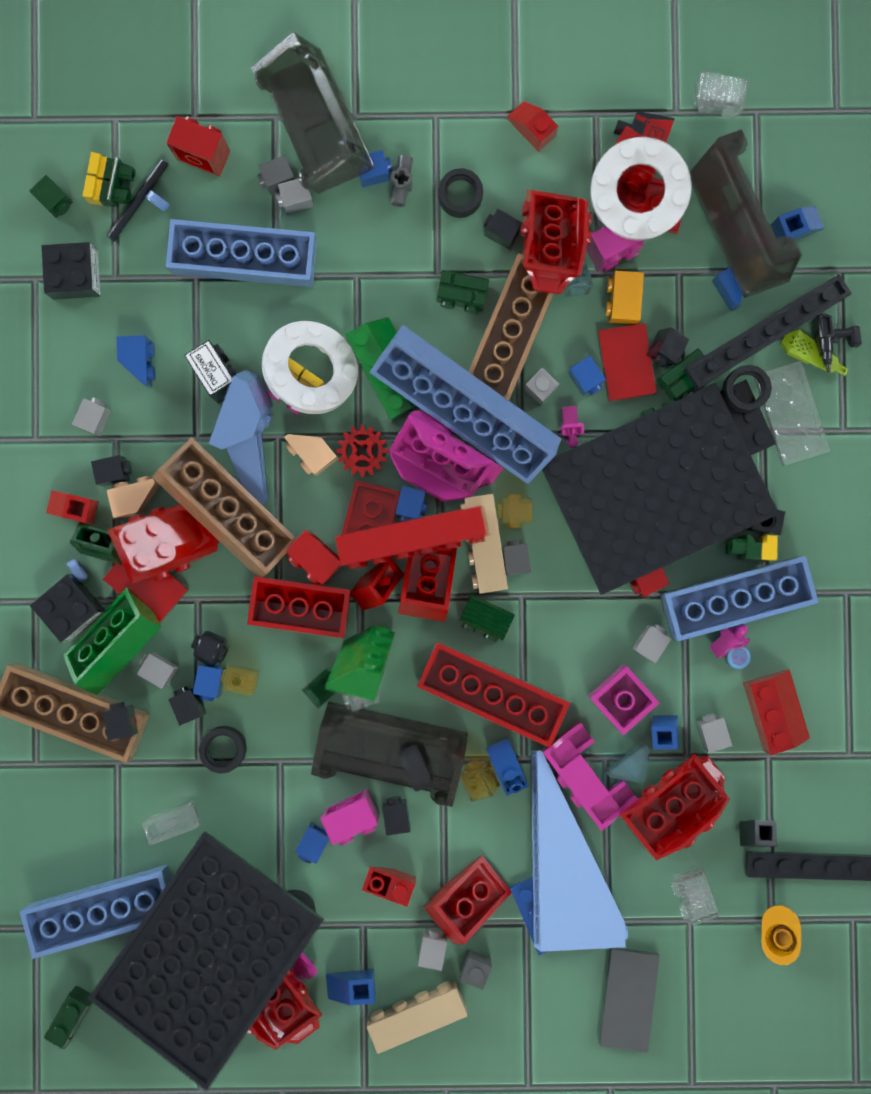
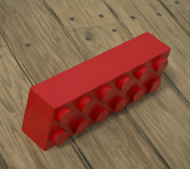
M476 506L335 536L341 566L348 565L349 569H356L368 566L367 561H372L373 564L390 562L391 556H396V559L414 557L415 551H420L421 554L437 552V547L443 545L445 549L461 547L462 541L468 540L469 544L485 542V537L490 536L485 508L483 506Z
M438 641L417 684V687L549 748L570 705V702Z

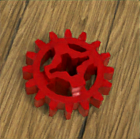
M360 425V431H356L354 427H351L352 433L350 435L344 432L345 441L338 440L342 449L336 450L337 454L343 456L338 459L339 463L346 462L343 469L347 471L351 468L353 476L360 472L362 478L365 477V472L368 471L373 476L374 468L381 471L382 468L379 463L387 462L383 454H387L389 451L382 447L387 443L386 439L379 440L382 435L379 431L374 435L373 427L365 431L363 425ZM358 436L369 437L366 440L358 441L356 439V437ZM355 444L361 448L367 446L366 451L370 459L364 455L357 456L359 452ZM376 444L379 450L377 459L373 456V448ZM348 445L352 447V455L349 459L347 457ZM359 462H367L370 464L367 467L356 466Z

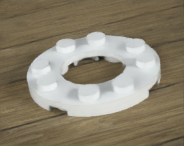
M637 137L622 141L604 154L594 171L590 189L592 206L601 223L617 236L629 240H648L658 237L670 230L679 221L688 206L691 194V179L687 165L674 148L660 140ZM637 164L650 165L655 168L663 177L665 184L664 198L660 205L646 213H634L624 208L618 200L616 191L617 181L622 172L630 166Z
M298 321L281 327L268 341L262 356L263 376L270 391L278 400L280 398L292 406L291 409L302 413L321 414L338 408L351 395L357 382L358 365L352 348L338 332L321 323ZM304 345L319 348L321 352L326 353L330 357L333 364L331 380L326 385L318 388L300 384L292 376L288 368L290 353L297 347Z

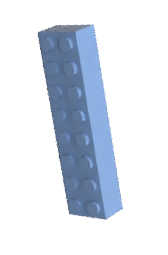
M404 325L400 327L370 371L372 375L527 484L557 453L561 441L560 437Z

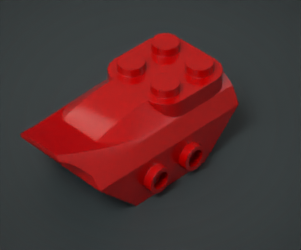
M526 189V201L523 202L522 216H525V220H523L521 226V235L524 236L523 267L526 269L535 291L561 294L574 278L581 275L586 247L589 246L592 232L588 231L592 218V212L588 211V200Z
M181 504L168 509H164V506L158 507L150 511L151 515L143 517L142 514H138L129 518L128 523L108 529L131 584L145 582L155 578L156 582L170 576L169 572L174 570L177 573L186 571L191 568L190 564L218 551L219 540Z
M694 753L674 770L669 769L660 777L662 779L655 786L652 784L642 791L643 796L620 814L627 827L655 860L693 845L700 833L708 832L714 827V822L721 816L730 798L724 790L725 776L708 755L697 757Z
M293 968L290 969L248 1031L249 1034H254L258 1041L275 1050L286 1043H300L320 1028L319 1018L323 1016L309 997L306 985L301 980L298 981L293 975Z

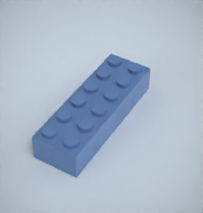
M170 219L166 268L174 275L313 287L318 240L315 232Z
M796 556L659 594L671 638L674 641L686 640L819 603L806 556Z
M168 864L29 903L19 912L32 959L136 930L172 878Z

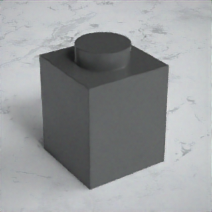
M285 155L259 165L261 173L257 175L262 189L267 187L270 195L279 192L278 184L295 180Z
M521 540L507 541V546L502 547L506 575L531 572L527 544H521Z
M468 949L460 969V981L483 990L492 969L491 958Z

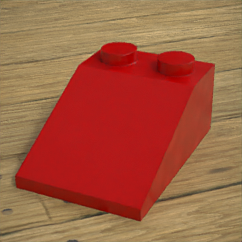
M443 545L437 547V552L421 554L420 551H415L414 557L407 558L398 614L445 622L449 610L457 548L445 549Z
M479 856L440 888L423 908L453 944H465L509 897L512 891L485 858Z

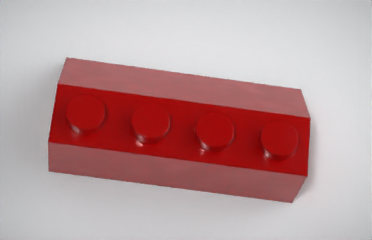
M254 576L247 625L345 638L351 590Z

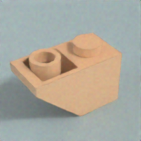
M287 434L284 437L288 441L285 444L286 448L293 456L296 454L300 456L303 460L300 465L308 475L313 472L317 477L338 460V457L320 437Z
M151 476L137 478V483L129 485L128 482L114 484L113 489L107 490L113 518L123 519L143 514L160 484L156 480L151 479Z

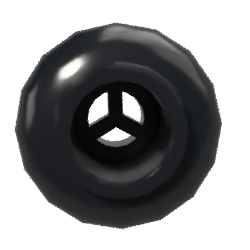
M205 631L201 636L196 635L191 644V648L194 649V658L210 666H214L217 663L221 664L229 650V646L226 645V639L211 631Z

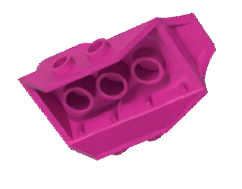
M416 410L409 414L388 451L403 480L443 502L472 497L479 488L493 484L504 467L452 436V430L429 414Z

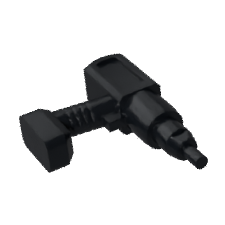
M825 313L818 315L812 320L815 343H818L819 354L822 355V361L826 366L827 372H831L830 365L832 364V353L834 352L833 343H837L838 338H847L848 345L851 348H858L862 344L860 326L833 329L832 316Z

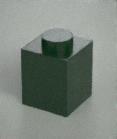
M47 175L29 190L55 218L59 215H64L73 203Z

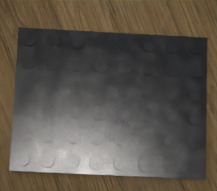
M716 383L557 455L542 469L600 595L779 514Z
M205 831L88 999L207 1092L325 919Z

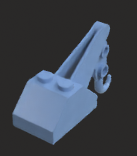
M244 370L234 375L208 444L220 449H227L239 478L231 476L263 506L268 500L262 432L272 422L273 414L270 413L273 405L260 376L249 370Z

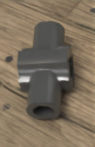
M400 155L396 171H393L391 174V186L393 188L391 205L396 207H405L407 192L412 190L411 170L413 158L410 156ZM401 178L405 179L404 184H398Z

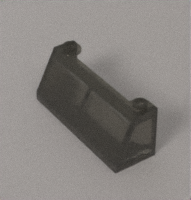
M293 32L251 67L256 77L254 80L261 90H266L270 93L303 166V169L299 171V182L306 190L309 189L319 194L361 176L375 167L320 48Z
M741 129L719 137L689 174L693 190L743 298L788 283L802 254L797 243L792 238L780 237L776 239L738 159V155L744 153L748 145Z
M328 701L319 728L311 775L327 779L335 776L337 771L412 788L399 757V751L416 744L433 781L431 786L422 790L430 792V797L436 804L453 807L465 760L468 732Z

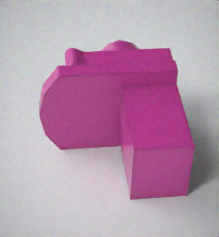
M577 406L562 407L563 425L559 428L561 437H567V445L570 448H575L578 445L577 436L584 433V423H578Z
M740 624L721 630V636L709 646L717 658H721L733 649L746 647L750 642V639L744 637L748 632V627L745 624Z

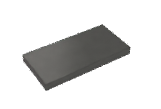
M610 948L599 1038L600 1046L648 1052L660 957L658 953Z

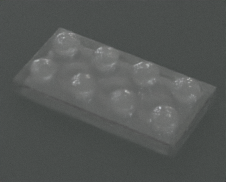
M802 361L766 371L771 380L772 391L770 398L763 405L772 436L776 442L775 446L782 466L830 452ZM754 378L758 393L760 395V384L757 381V379Z

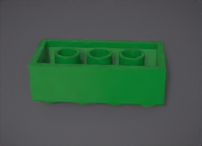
M389 317L365 323L346 333L345 336L392 423L417 410L419 407L370 373L379 356L397 333Z
M126 588L63 655L74 684L95 695H98L124 669L125 665L140 652L142 647L161 628L155 613L130 589Z
M371 626L344 640L325 689L375 702L395 632L383 626Z

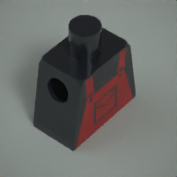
M636 112L632 124L618 119L613 134L620 136L625 127L628 126L644 137L654 138L666 143L675 118Z

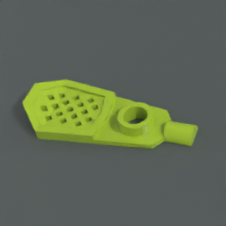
M800 329L783 336L779 345L787 355L827 371L822 361V355L819 354L818 343H815V340ZM832 354L831 372L829 373L836 371L845 377L848 368L841 365L838 358Z

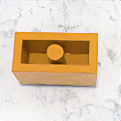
M615 271L612 278H608L607 292L611 293L610 302L607 301L605 307V316H609L608 323L636 325L641 321L644 273Z

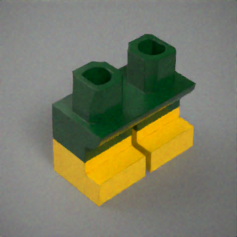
M91 152L87 170L89 175H86L82 196L89 204L117 207L118 203L129 204L131 191L128 188L121 187L122 181L133 182L136 170L130 165L123 164L119 158L112 159L103 157L99 153Z
M748 534L738 536V539L726 540L725 554L738 555L737 560H777L778 536L757 537V542H755L753 536Z

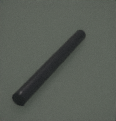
M162 159L158 162L108 233L107 237L114 242L145 200L148 192L152 190L169 166L167 162Z

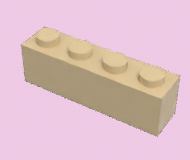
M493 494L464 498L465 504H460L461 510L476 506H483L485 508L490 536L485 537V542L471 544L472 551H468L470 566L474 565L476 575H471L473 589H478L479 594L506 590L508 585Z
M446 981L438 985L437 989L430 992L422 991L416 994L414 999L407 1002L401 1000L393 1004L390 1009L374 1011L368 1017L366 1027L376 1052L379 1054L467 1017V1006L457 982L450 983Z

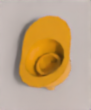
M782 905L768 908L762 918V949L766 957L773 963L778 965L793 963L799 957L801 950L800 920L796 913Z

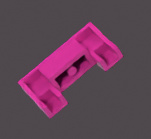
M577 721L561 733L560 737L552 743L550 748L546 747L542 752L558 772L555 778L563 788L568 786L573 794L570 798L578 808L583 806L602 831L624 810L637 801L638 798L622 778L608 789L605 788L580 754L595 741L583 727L582 723Z

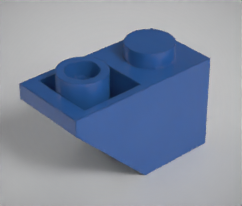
M816 206L802 207L780 215L771 224L779 247L824 229Z
M145 335L116 336L117 361L143 385L152 387V380L156 378L155 367L152 366V357L155 356L154 343Z
M509 739L486 748L506 796L518 793L522 789L529 787Z
M374 969L326 973L328 999L350 1006L375 1003L376 984Z

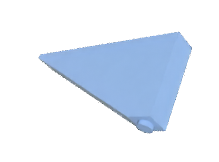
M531 750L534 947L541 952L625 947V940L628 938V929L543 752Z

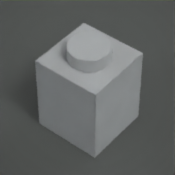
M306 177L278 184L280 193H276L279 207H284L287 214L314 207Z
M542 367L526 383L524 390L541 405L557 389L559 383Z
M93 397L89 401L83 398L72 425L101 436L112 411L105 408L106 403Z
M655 624L654 627L646 625L632 650L649 661L656 663L671 641V638L666 636L668 631Z
M152 652L149 655L145 654L138 664L140 670L137 675L163 689L169 685L179 666L160 654Z
M712 713L702 716V720L696 722L705 751L711 753L732 746L723 717Z
M438 929L423 930L418 967L442 971L447 946V936L443 934V931Z

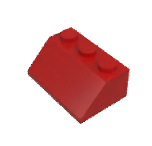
M790 669L743 682L764 752L774 755L794 749L810 739Z

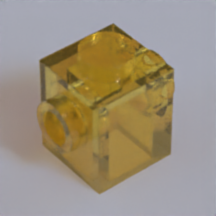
M508 494L507 499H502V504H497V519H502V524H507V528H522V524H531L532 499H521V494Z
M236 665L228 666V669L223 670L221 683L224 684L223 690L253 696L256 691L260 671ZM237 677L241 679V683L238 682Z
M474 760L468 763L460 778L471 801L493 796L500 783L489 760L481 762Z

